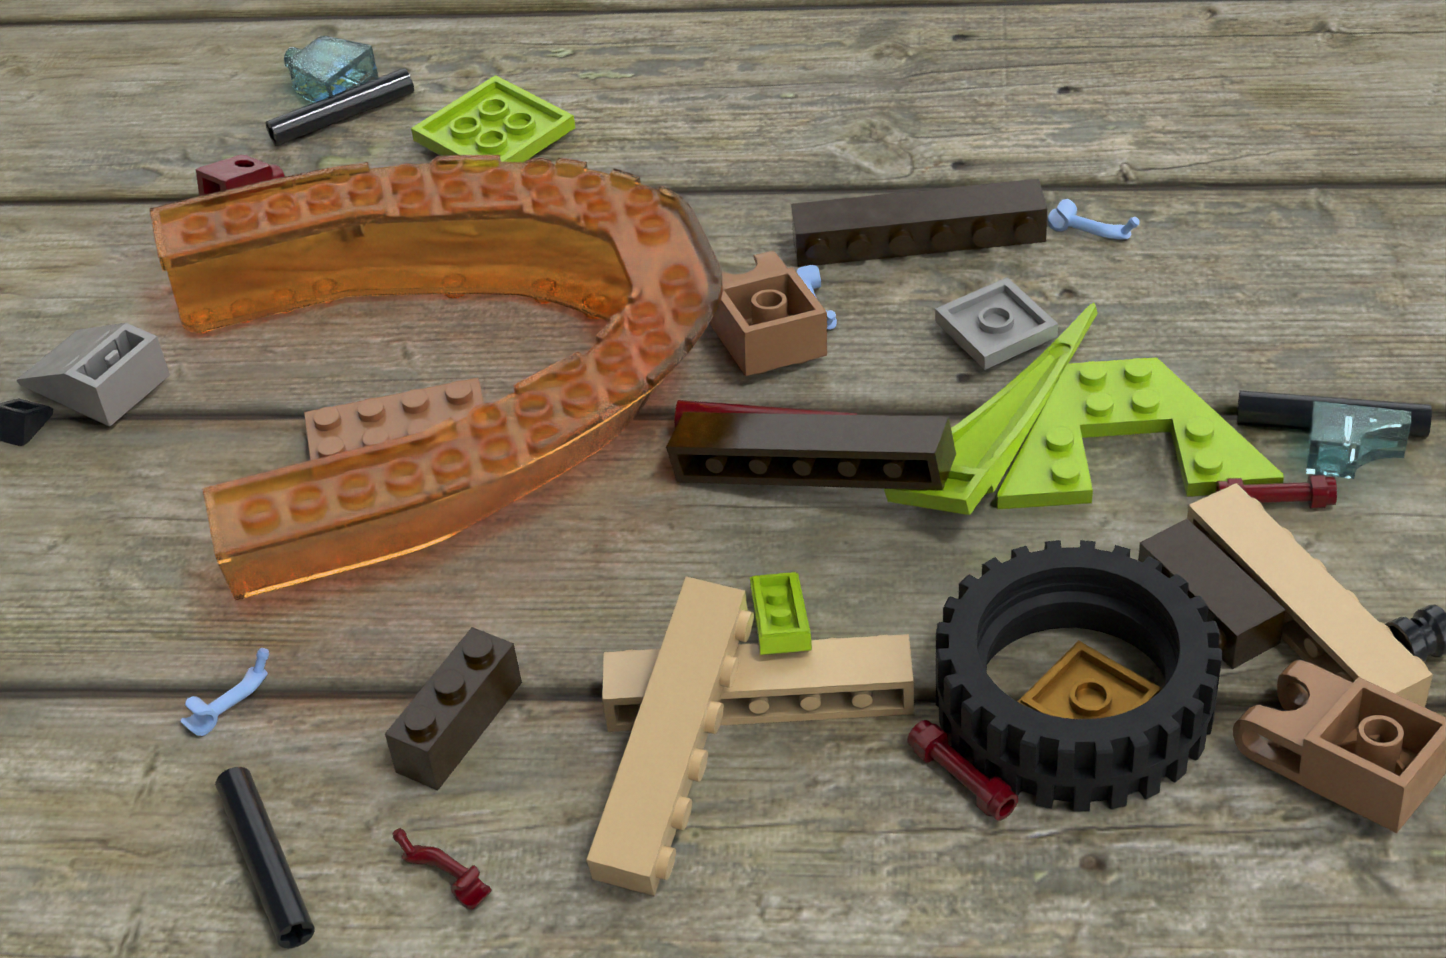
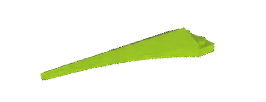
M1095 303L1090 304L1041 355L1010 383L951 428L956 456L943 490L884 489L887 501L971 515L983 496L993 493L1047 402L1065 366L1072 359L1097 316Z

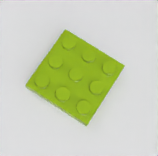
M495 75L412 127L411 131L413 141L492 184L576 127L574 115Z

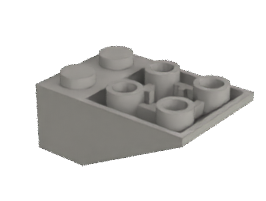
M120 323L76 330L16 380L23 387L107 426H111L170 376L158 337L128 323Z

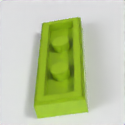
M790 572L750 577L751 597L760 655L812 650L811 632L798 573Z

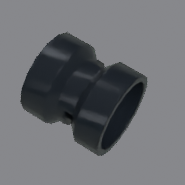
M1428 605L1418 609L1411 619L1399 617L1385 624L1391 630L1394 637L1413 656L1419 657L1424 663L1427 656L1442 657L1446 655V612L1443 608L1437 605Z

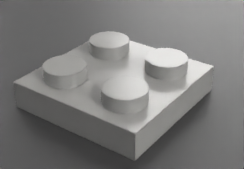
M1008 277L935 308V322L984 370L1058 337V323Z

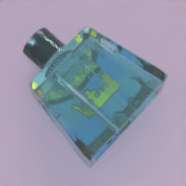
M324 35L316 38L303 49L290 47L284 55V64L289 68L294 90L297 94L313 103L378 78L373 49L368 44Z

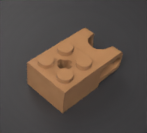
M774 251L753 255L756 267L754 270L744 274L725 273L715 265L693 269L695 302L745 376L763 374L769 370L792 364H802L812 359L827 356V311L794 268H787Z
M1302 660L1291 662L1278 676V699L1281 706L1287 711L1255 705L1250 707L1233 726V736L1237 749L1249 759L1395 833L1402 828L1446 774V717L1360 677L1352 683ZM1259 735H1261V736H1263V737H1265V738H1267V739H1269V740H1271V741L1265 740V739H1263L1262 737H1260Z

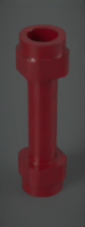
M1309 475L1307 482L1248 485H1243L1242 478H1226V481H1217L1215 487L1216 493L1237 483L1251 498L1257 499L1260 503L1308 501L1309 508L1312 509L1326 508L1329 505H1336L1337 502L1335 477H1325V475Z
M922 720L912 728L908 735L907 743L914 749V753L926 763L935 760L976 795V806L987 816H992L997 821H1001L1013 812L1018 803V796L1011 791V787L998 776L990 780L948 744V733L937 724H932L929 720Z

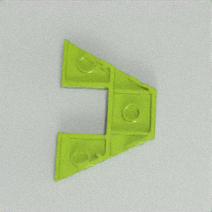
M1157 357L1068 363L997 493V510L1092 503L1093 488L1082 439L1089 437L1171 432L1187 497L1211 495L1215 493L1216 482L1226 481V478H1242L1243 485L1283 483L1284 475Z

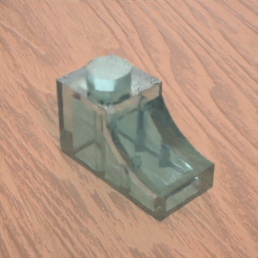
M1314 401L1308 435L1306 474L1354 479L1356 470L1366 463L1383 458H1404L1411 426V411Z

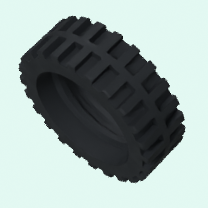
M1056 540L1046 541L1044 550L1029 552L1027 546L1011 550V559L1003 563L994 557L982 564V576L979 579L969 574L959 583L958 599L951 596L948 597L943 606V622L937 623L936 706L939 707V724L946 733H951V747L964 758L971 756L973 758V765L988 778L992 776L1000 777L1011 787V791L1017 796L1021 791L1035 795L1036 806L1052 809L1054 800L1073 802V811H1090V802L1107 800L1110 809L1127 806L1128 795L1138 791L1144 799H1148L1160 793L1161 779L1165 776L1175 783L1186 774L1188 757L1193 760L1199 759L1205 749L1206 734L1209 735L1212 731L1222 663V650L1218 648L1220 633L1217 623L1215 621L1207 622L1208 605L1200 595L1191 599L1188 597L1189 583L1179 574L1168 578L1161 573V562L1149 556L1144 562H1140L1130 558L1131 549L1115 545L1113 552L1095 549L1096 541L1080 540V547L1062 548L1061 541ZM1058 628L1089 629L1120 638L1141 650L1160 669L1165 677V686L1151 700L1122 714L1097 719L1061 718L1035 711L1012 699L987 674V664L1004 647L1024 636Z

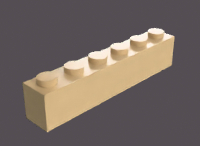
M1235 483L1188 505L1187 519L1286 610L1281 638L1303 661L1312 663L1352 683L1360 677L1425 707L1433 676L1426 664L1419 657L1413 656L1394 637L1388 626L1377 621L1360 604L1353 592L1346 590L1327 572L1320 560L1313 558L1298 544L1292 533L1288 529L1281 527L1264 510L1257 499L1251 498Z
M685 577L587 857V863L593 880L655 896L660 879H669L676 856V849L671 847L676 830H685L691 814L692 799L687 797L693 780L700 782L706 769L708 751L703 750L708 733L716 734L720 727L724 705L719 703L724 686L731 688L734 684L739 664V658L734 655L739 641L747 642L752 629L754 614L747 610L745 590Z
M909 634L811 640L812 650L764 655H760L759 643L738 644L734 656L739 658V664L734 684L731 688L724 686L719 703L724 705L720 726L914 714V679ZM660 649L604 652L602 701L608 732L632 731Z

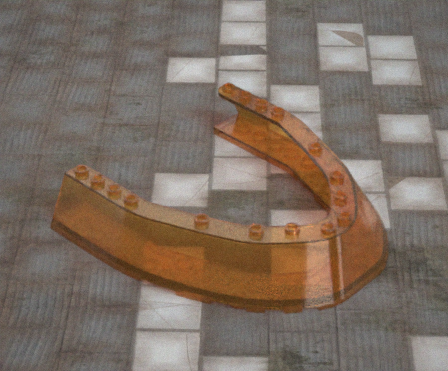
M500 155L437 156L431 163H405L397 166L371 169L368 162L309 171L149 208L158 258L162 270L168 273L181 324L184 329L190 332L207 333L213 329L238 323H248L254 319L279 313H289L295 309L320 303H329L348 296L444 294L448 298H459L465 294L529 297L538 303L552 302L582 312L588 318H600L608 322L596 335L597 343L584 355L576 352L513 385V393L494 403H482L470 410L467 417L457 422L450 417L420 433L202 488L215 557L235 601L398 558L442 542L555 479L597 453L631 423L651 396L694 347L719 307L723 293L720 264L694 210L683 197L665 186H660L657 190L641 184L640 176L615 168L610 174L588 169L587 162L566 158H558L556 164H553L552 161L546 158H533L526 162H501Z

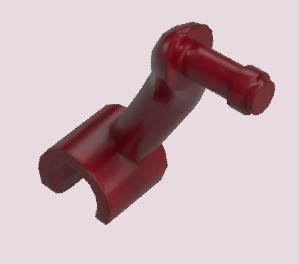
M401 828L396 829L392 833L395 842H398L404 851L402 855L404 861L413 864L436 866L457 879L450 888L455 898L467 909L473 910L492 892L490 886L484 884L478 878L480 871L475 865L466 868L437 847L413 846L407 838L406 832Z

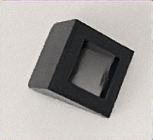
M20 398L0 403V441L17 446L27 444L51 418L53 408Z

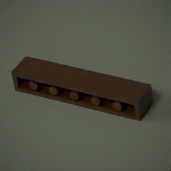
M1039 179L793 203L791 204L792 230L797 266L825 265L1046 242L1048 209Z
M683 412L666 446L677 483L943 490L956 456L949 416Z

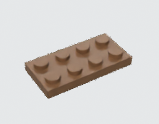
M479 378L459 380L452 383L413 389L407 392L368 398L362 401L304 412L311 470L315 484L493 448Z

